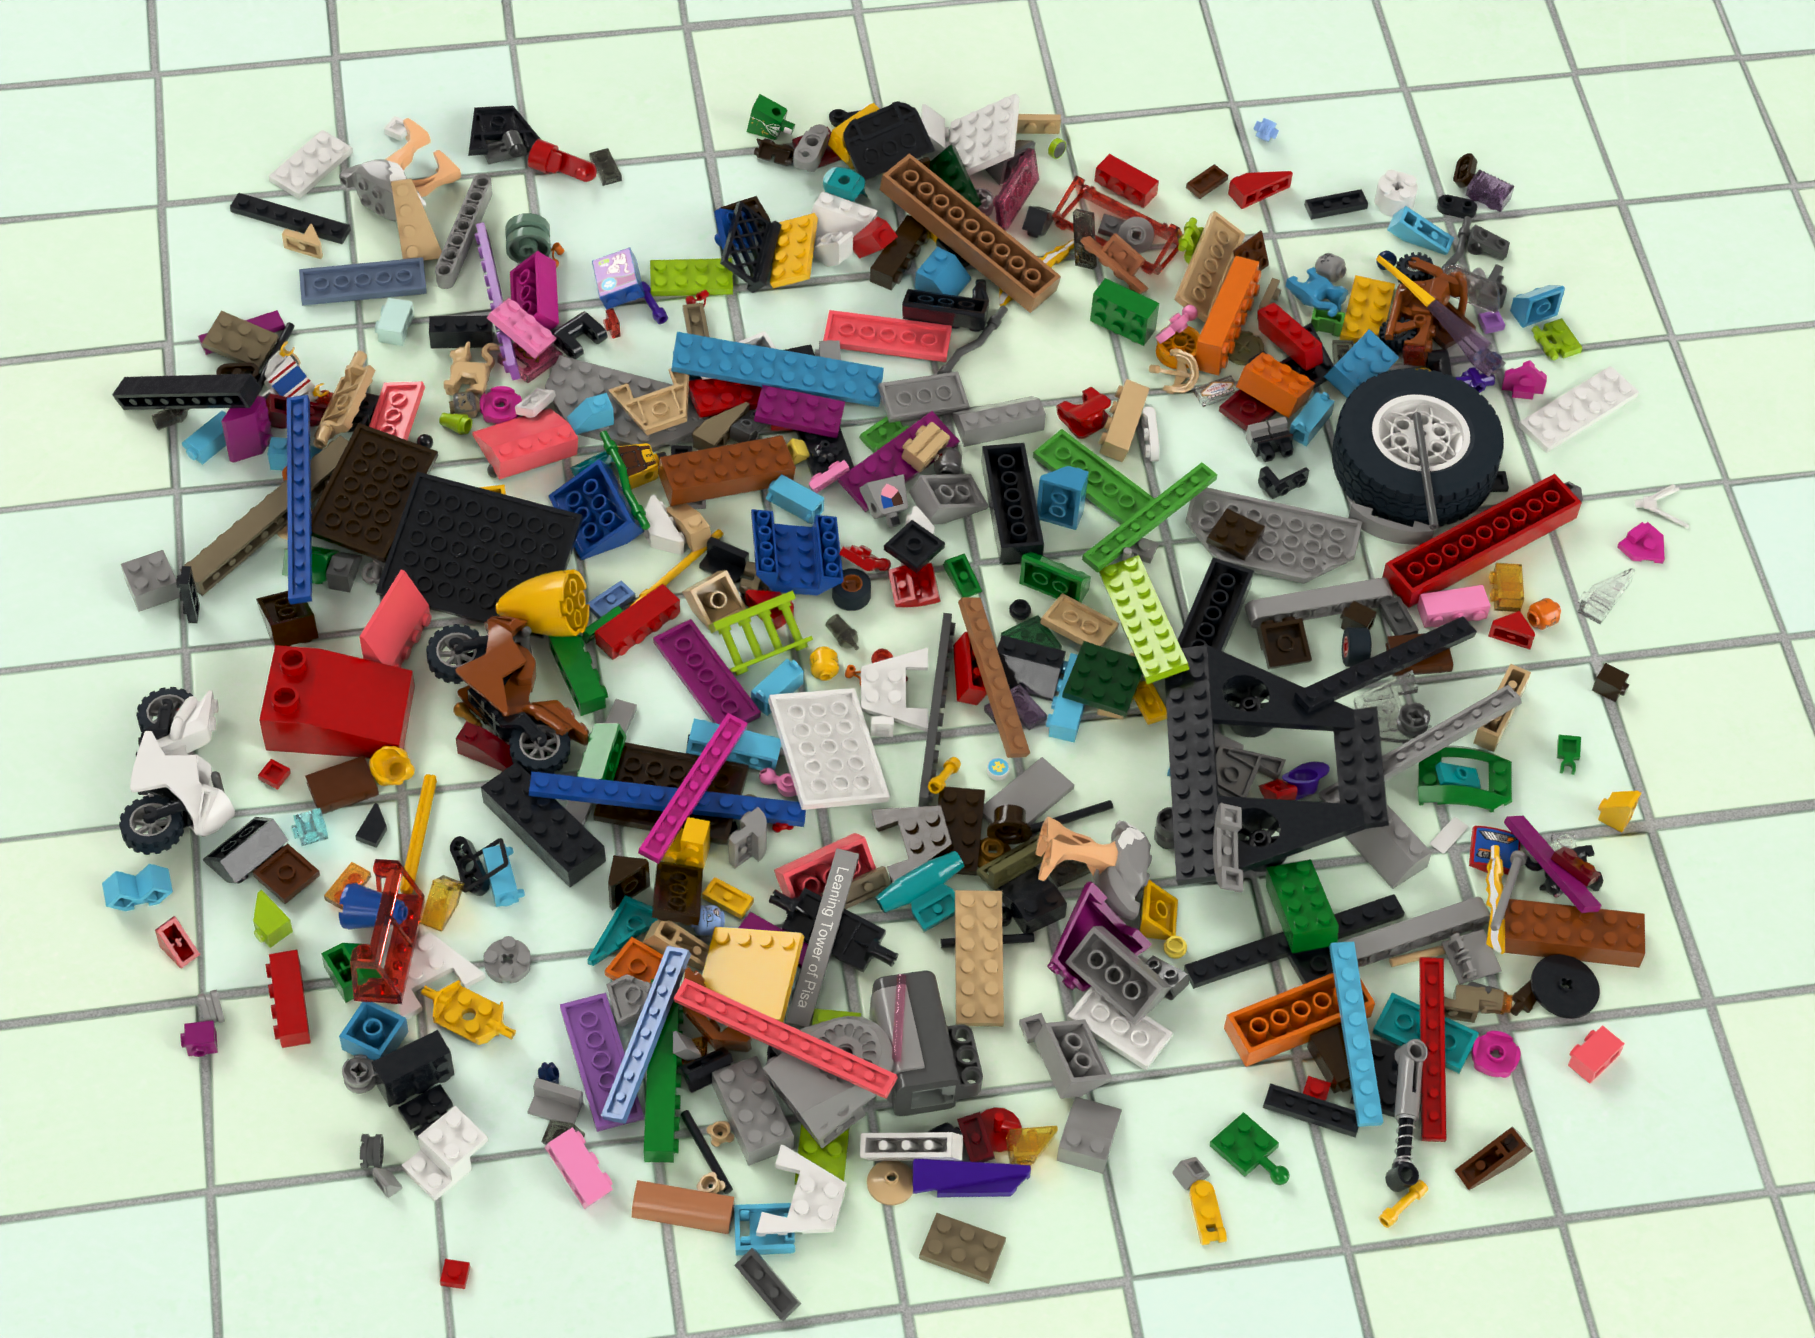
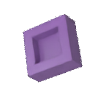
M1498 310L1478 315L1477 319L1485 334L1504 330L1505 323Z

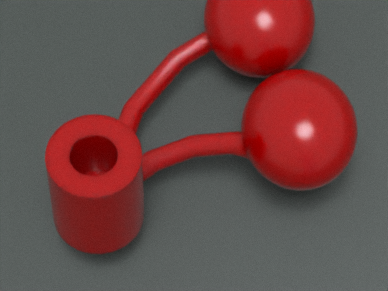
M703 290L696 294L697 299L693 296H687L686 304H695L696 301L704 299L703 305L705 306L709 293L707 290Z

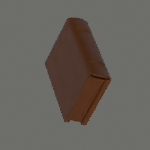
M1423 634L1387 636L1386 651ZM1450 648L1396 672L1392 676L1452 672L1454 664Z
M364 756L305 776L308 789L319 815L333 812L334 810L379 795L378 787Z

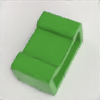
M1314 308L1311 323L1315 331L1331 333L1333 336L1340 337L1345 313L1338 312L1334 317H1330L1327 315L1329 310Z

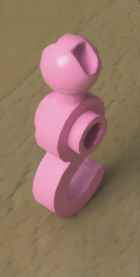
M1187 305L1183 308L1182 315L1177 313L1169 319L1170 324L1155 336L1157 341L1161 344L1174 335L1175 331L1180 333L1188 327L1187 322L1195 320L1198 316L1197 308L1193 305Z
M768 767L760 772L759 779L764 785L776 784L778 792L785 797L797 795L790 773L778 776L774 769Z

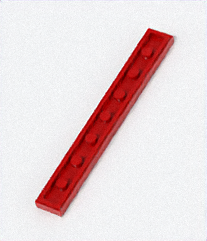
M1420 957V1040L1426 1045L1428 1050L1427 1058L1423 1061L1421 1141L1446 1142L1444 958Z

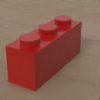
M1110 153L1096 167L1095 182L1142 208H1145L1157 195L1159 180Z
M964 632L953 645L957 701L977 706L987 693L968 633Z

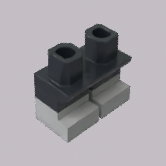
M1286 417L1268 420L1267 423L1264 421L1248 425L1246 440L1255 457L1261 456L1264 462H1268L1275 458L1276 452H1280L1284 458L1293 455V434H1290Z

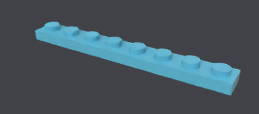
M1354 942L1331 943L1329 949L1357 1126H1381L1383 1124V1116Z

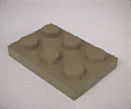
M221 310L204 338L202 347L238 363H254L260 371L279 338L278 334Z
M936 1213L919 1254V1259L989 1284L1005 1245L1006 1237Z

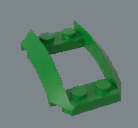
M1448 745L1419 762L1417 786L1419 805L1437 802V805H1468L1494 812V809L1503 804L1506 806L1512 802V762L1488 751ZM1442 757L1469 758L1488 762L1489 791L1467 786L1440 785L1435 766L1442 762Z

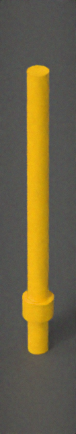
M717 529L711 535V537L718 540L724 536L720 529ZM707 547L687 555L651 588L641 592L639 598L631 605L661 584L665 586L700 557L707 550Z

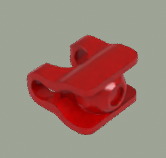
M1093 387L1082 391L1083 404L1075 405L1068 401H1063L1056 405L1059 419L1079 439H1084L1104 428L1109 416L1105 409L1111 406V400L1107 396L1100 394Z

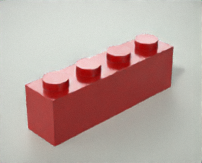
M1275 302L1257 310L1259 330L1305 371L1323 363L1322 343Z
M661 584L595 631L596 645L612 660L624 655L632 646L641 643L652 632L658 631L663 624L675 619L680 613V599L664 584Z
M298 950L269 954L270 963L265 965L267 978H272V984H268L270 999L274 998L275 1004L271 1005L272 1018L277 1019L278 1025L273 1026L275 1040L280 1039L282 1048L310 1044Z

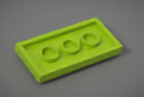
M721 258L650 260L651 295L692 296L703 290H707L709 295H733V274L720 264Z

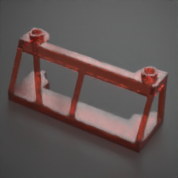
M1076 175L1052 215L1055 226L1064 231L1068 229L1082 237L1091 236L1104 247L1108 241L1064 219L1081 198L1126 220L1131 217H1142L1151 223L1155 235L1167 240L1155 263L1151 264L1145 261L1141 266V270L1145 273L1159 275L1179 251L1178 240L1183 235L1180 227L1172 223L1169 227L1165 222L1161 224L1098 192L1094 186L1084 185L1085 179ZM1075 188L1078 193V196L1065 209V211L1062 214H1060V211L1062 210L1063 206L1065 205L1066 201L1068 200L1069 196ZM1173 243L1177 245L1176 248L1171 252V254L1160 265V262L1162 261L1171 244Z
M375 859L373 872L376 875L377 891L382 893L370 944L358 945L352 951L350 966L354 1001L402 1004L425 905V895L399 860ZM402 874L417 895L398 894ZM382 878H386L384 889L382 890ZM396 899L404 901L405 906L408 908L407 918L401 924H398L393 917ZM390 924H392L394 927L384 969H382L381 962ZM357 968L376 969L382 978H369L365 984L358 985Z

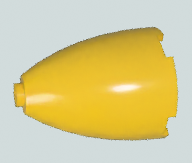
M575 569L542 574L528 579L506 592L496 603V612L499 616L527 620L525 626H529L532 633L558 637L577 636L585 631L589 620V604H585V594L583 591L586 590L587 586L580 572Z

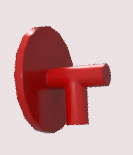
M994 1107L981 1113L993 1152L1008 1151L1017 1145L1021 1138L1022 1126L1019 1118L1013 1112L1005 1108Z

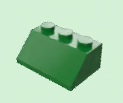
M1033 552L1022 556L1019 584L1056 599L1063 593L1082 603L1089 590L1091 576Z

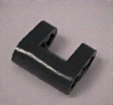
M585 311L552 332L557 338L554 344L569 358L578 359L584 354L582 346L576 340L583 333L596 344H600L608 338L604 327Z

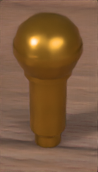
M458 702L454 706L453 712L456 716L482 727L483 724L470 712L466 703Z

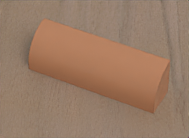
M637 1180L632 1205V1218L729 1234L734 1213V1197Z

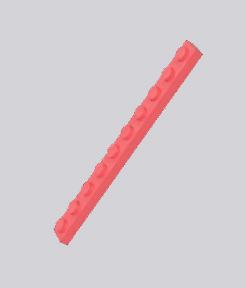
M686 978L673 998L676 1003L885 1099H887L898 1079L897 1074Z

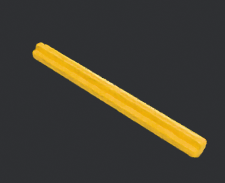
M426 774L424 776L400 885V892L402 894L410 895L413 893L437 783L435 775Z

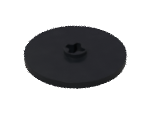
M1561 954L1547 956L1537 963L1531 974L1530 984L1536 1000L1543 1008L1556 1016L1569 1019L1583 1017L1594 1009L1599 1000L1600 988L1596 976L1586 964L1574 957Z

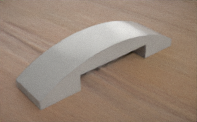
M1356 503L1351 505L1349 518L1363 521L1361 529L1375 537L1408 545H1421L1433 538L1435 530L1430 529V525L1414 521L1413 527L1373 516V508Z
M1220 803L1216 813L1213 835V862L1216 880L1220 889L1242 893L1243 870L1238 867V831L1242 829L1241 807Z

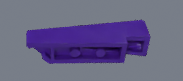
M913 1159V1194L937 1190V1198L1010 1197L1024 1180L1030 1178L1031 1166Z

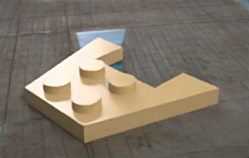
M670 368L669 374L674 385L637 398H633L627 383L608 391L610 396L646 435H650L687 422L689 374L672 372Z

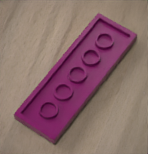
M933 411L839 478L838 483L865 512L869 511V508L859 488L868 482L902 474L906 484L921 473L916 471L911 464L904 461L901 456L904 451L902 447L909 438L914 440L916 437L915 433L922 425L926 427L930 422L935 423L940 430H943L950 436L946 447L955 448L958 446L959 439ZM935 458L931 461V463H930L927 467H929L930 465H932V464L934 463Z
M692 619L653 637L655 646L712 723L721 724L727 713L747 723L761 717V711Z

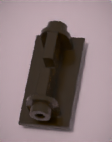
M757 138L759 148L756 147L754 150V155L757 158L771 161L772 156L775 155L774 163L787 167L788 165H793L792 157L795 149L787 144L778 145L770 139L764 138L761 140Z

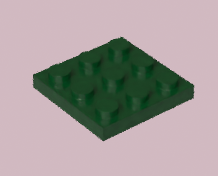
M1083 641L1063 690L1062 697L1126 717L1143 674L1134 656Z

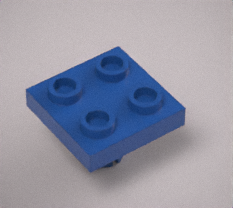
M719 208L714 211L719 232L715 235L714 239L724 250L734 210ZM741 211L744 220H747L746 214ZM747 223L749 232L753 233L750 223ZM737 225L740 235H743L744 233L740 225ZM743 238L745 247L750 248L746 238ZM733 240L735 249L740 250L736 240Z

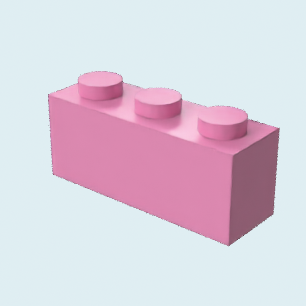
M1478 585L1420 594L1417 609L1423 626L1426 628L1439 627L1462 616L1467 621L1486 619L1491 605L1484 586Z
M572 1127L550 1141L545 1146V1149L583 1208L586 1209L613 1190L611 1187L613 1183L606 1172L602 1173L599 1169V1161L592 1151L588 1152L584 1145L586 1141L579 1131L575 1132Z

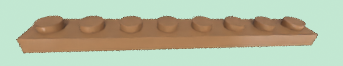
M962 597L958 601L959 608L1007 758L1027 757L1030 754V750L981 598Z

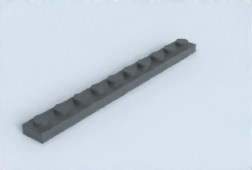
M943 613L918 807L928 806V801L933 802L934 794L929 791L928 784L933 777H936L937 769H933V764H938L939 751L935 750V747L940 745L942 732H938V726H943L944 713H940V709L945 708L946 695H942L943 690L948 688L949 677L945 676V671L950 672L951 659L947 658L948 653L952 654L953 641L950 640V636H954L956 623L952 622L951 613Z

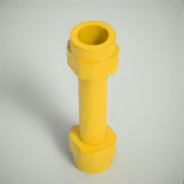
M949 758L943 764L944 769L942 772L929 781L928 789L931 793L938 794L946 786L945 781L949 776L958 772L961 766L958 758Z
M1418 1180L1416 1184L1409 1187V1192L1392 1208L1387 1207L1378 1217L1381 1224L1389 1228L1397 1222L1398 1215L1415 1199L1420 1200L1428 1191V1186L1422 1180Z

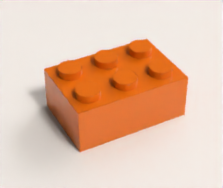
M1262 352L1244 367L1236 387L1290 418L1307 403L1315 383L1309 380L1307 376L1292 370L1290 366L1275 360L1273 356Z

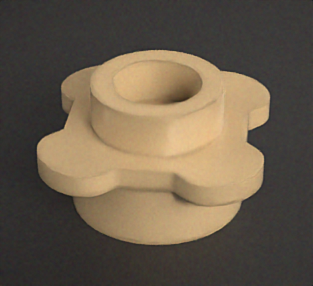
M718 1121L707 1127V1134L711 1136V1144L714 1147H719L720 1144L725 1142L731 1143L734 1140V1134L730 1132V1124L727 1121Z
M714 1172L704 1175L697 1184V1190L717 1194L725 1189L724 1181H720Z

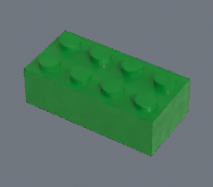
M1312 860L1267 867L1266 888L1292 953L1328 947L1331 943L1338 942L1339 925Z

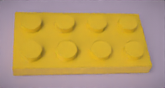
M815 213L779 222L781 228L774 251L770 284L773 288L810 279L818 217Z
M1355 275L1339 340L1356 343L1369 329L1380 338L1379 328L1383 322L1387 321L1395 288L1394 283Z

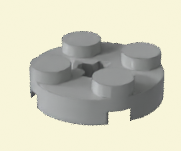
M506 936L492 943L483 955L485 971L495 982L510 981V983H516L526 977L530 971L531 956L528 947L523 942L515 940L512 936ZM507 957L512 958V964H503V959Z

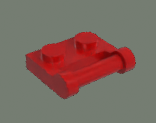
M855 545L851 547L843 546L839 555L865 571H873L875 569L887 571L891 567L889 559H879L871 554L872 550L864 545H860V547Z

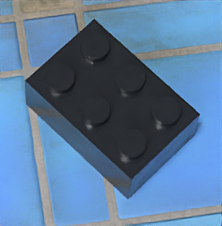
M438 1030L372 1061L376 1085L389 1107L395 1104H402L407 1098L415 1094L424 1093L429 1087L437 1083H444L454 1076L451 1051Z

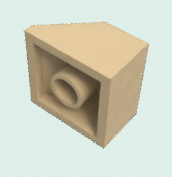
M727 570L717 571L682 591L692 612L708 629V625L747 609Z

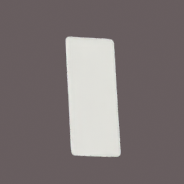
M1453 817L1430 842V845L1444 854L1469 826L1458 818Z

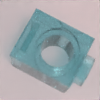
M320 808L293 815L295 825H291L294 839L299 838L301 846L329 839Z

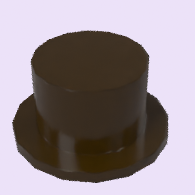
M1009 804L997 807L994 810V822L987 827V836L989 838H997L1004 844L1012 845L1028 841L1032 837V828L1026 823V811L1024 808Z

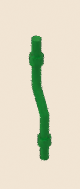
M604 430L600 432V437L604 443L603 447L606 453L611 456L618 469L623 493L631 507V513L634 519L638 520L642 529L647 530L650 528V524L646 518V512L643 506L639 505L631 490L626 465L618 452L619 448L616 442L611 440L608 432Z

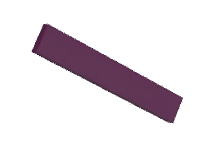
M1507 816L1504 824L1581 913L1599 912L1602 906L1583 883L1550 859L1555 851L1525 816Z

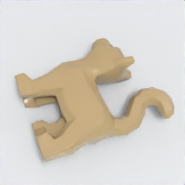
M467 342L465 347L451 350L450 357L453 359V364L450 367V379L444 381L446 394L453 396L455 393H459L462 384H468L471 386L465 392L472 391L475 396L479 394L482 396L486 391L491 369L495 365V359L489 352L499 350V346L495 343H488L482 348L481 355L487 363L470 362L472 359L470 342Z

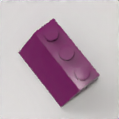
M257 396L250 408H229L221 422L230 462L234 463L263 454L265 449L269 447L271 437H273L265 398Z

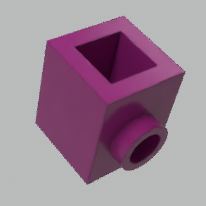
M214 1020L184 1024L185 1033H181L180 1038L182 1048L186 1047L188 1056L202 1057L206 1054L218 1053L217 1031Z

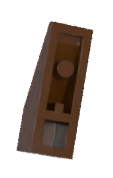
M1512 1126L1454 1171L1468 1190H1471L1511 1168L1533 1152V1150L1520 1132Z

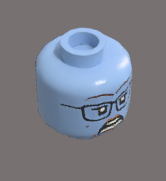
M701 905L698 926H689L693 927L697 935H713L715 927H724L725 925L724 912L720 911L719 907L715 905Z

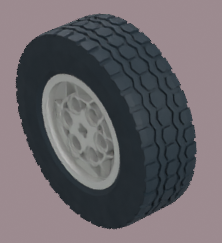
M1404 368V370L1396 369L1391 370L1389 373L1388 371L1380 373L1377 377L1373 376L1367 379L1366 382L1361 383L1356 390L1354 389L1340 411L1332 446L1334 473L1343 491H1346V495L1352 501L1354 500L1356 504L1373 508V516L1413 527L1414 521L1429 525L1412 416L1413 413L1419 412L1422 418L1438 526L1441 527L1445 524L1455 523L1458 519L1462 520L1476 511L1487 499L1493 488L1504 449L1503 429L1499 417L1483 395H1479L1475 388L1469 387L1466 382L1460 379L1457 380L1454 376L1418 368V370H1415V368Z

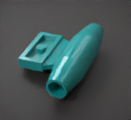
M956 851L929 860L896 879L880 892L875 899L884 913L911 903L912 915L923 932H926L955 915V892L944 883L964 868V863Z

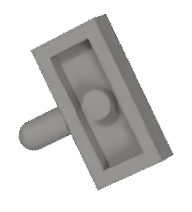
M1146 538L1140 539L1130 548H1124L1122 561L1139 555L1142 561L1150 564L1158 548V542Z

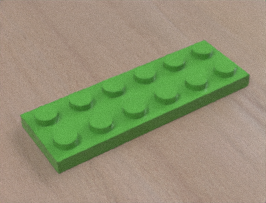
M1063 429L1033 452V458L1051 472L1066 466L1088 471L1086 498L1121 525L1155 499Z

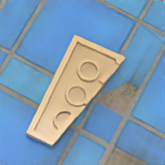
M412 179L391 181L402 258L423 257V261L439 259L442 252Z

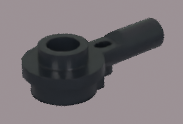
M835 109L830 112L829 120L834 127H837L859 111L846 112L842 109Z

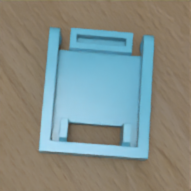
M791 1203L734 1205L736 1256L745 1255L751 1248L756 1249L760 1255L794 1253L795 1233L756 1236L762 1212L787 1218ZM740 1221H749L750 1236H741L740 1238Z

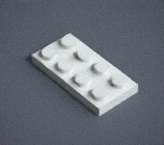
M322 129L268 176L269 182L300 200L353 153V147Z
M1092 986L1067 1016V1021L1085 1019L1095 1039L1145 1071L1173 1035V1032L1148 1016L1143 1017L1137 1024H1134Z

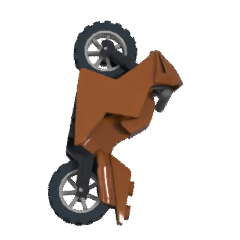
M492 616L484 623L488 633L486 636H479L477 630H472L467 625L462 627L460 624H453L452 627L448 625L443 627L441 631L437 630L434 633V637H430L429 645L426 648L427 663L429 664L430 671L435 673L436 678H442L446 683L454 682V684H460V682L464 681L468 684V686L457 691L458 696L485 725L487 724L493 729L495 736H499L504 742H509L510 756L512 757L513 764L519 763L530 775L531 772L554 774L556 770L560 771L563 768L564 763L568 762L571 740L584 746L588 745L589 731L582 722L579 723L575 719V715L569 707L565 708L558 700L531 703L529 701L530 692H533L536 680V661L532 656L530 644L532 630L529 626H525L527 620L507 616ZM447 646L450 651H442V650ZM441 657H450L446 662L441 659ZM553 745V746H555V747H557V748H556V750H554V749H552V748H550V747H547V746ZM524 749H528L530 754L525 753Z

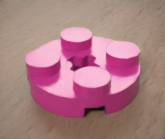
M507 386L491 388L490 392L486 395L484 393L481 396L479 402L480 412L483 415L484 421L500 424L516 419L519 415L516 414L515 406L522 401L521 396H518L514 389ZM500 403H504V407L497 406H499Z
M1489 1031L1475 1040L1471 1056L1474 1068L1477 1071L1491 1077L1506 1078L1517 1068L1521 1052L1519 1046H1516L1510 1035L1501 1031ZM1497 1050L1499 1051L1498 1054L1502 1057L1495 1058L1490 1053Z

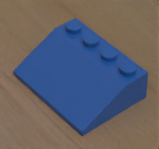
M600 459L548 495L555 508L583 515L584 518L574 545L581 560L628 544L645 532L638 520L634 519L631 507L613 470Z

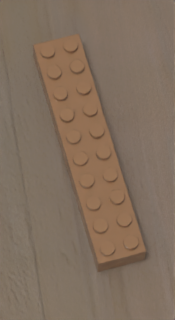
M910 153L883 174L879 189L882 193L1028 312L1034 311L1057 291L1061 279L1057 272Z

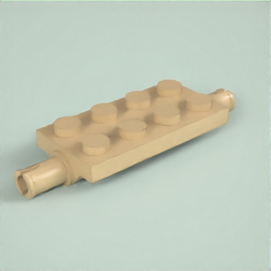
M363 351L355 352L350 364L346 366L345 376L340 378L314 434L313 444L319 449L325 448L329 439H332L335 435L342 432L346 433L351 429L352 421L359 412V406L366 397L365 393L373 381L372 378L376 370L371 365L363 367L367 359V355Z

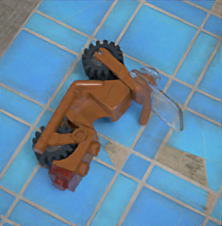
M1412 252L1411 256L1405 254L1404 258L1401 257L1397 261L1396 268L1434 297L1436 301L1434 304L1431 303L1426 307L1398 280L1400 284L1396 290L1390 317L1387 323L1383 322L1382 326H1380L1379 336L1395 354L1399 355V352H1402L1404 365L1425 366L1428 352L1432 351L1433 341L1431 339L1436 336V325H1433L1430 311L1441 314L1451 296L1459 300L1458 310L1464 316L1467 303L1491 313H1496L1500 309L1499 286L1492 280L1471 273L1464 265H1448L1443 271L1439 266L1433 264L1431 257L1428 258L1427 254L1423 256L1421 252H1418L1417 255Z

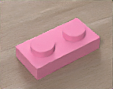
M836 461L828 467V471L823 474L821 472L815 474L808 483L809 488L813 492L818 493L839 480L842 475L850 470L846 461Z

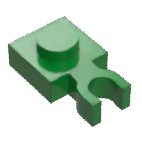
M1558 735L1556 758L1563 759L1560 765V773L1563 774L1564 766H1569L1572 769L1571 774H1575L1576 764L1573 760L1579 761L1580 736Z

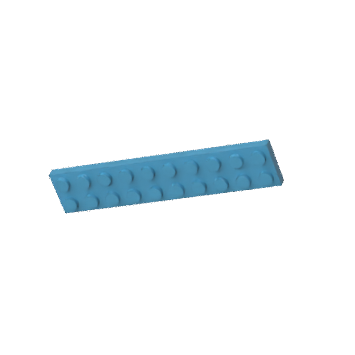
M677 332L671 371L758 387L767 385L850 403L879 407L881 396L878 385L882 383L884 368Z

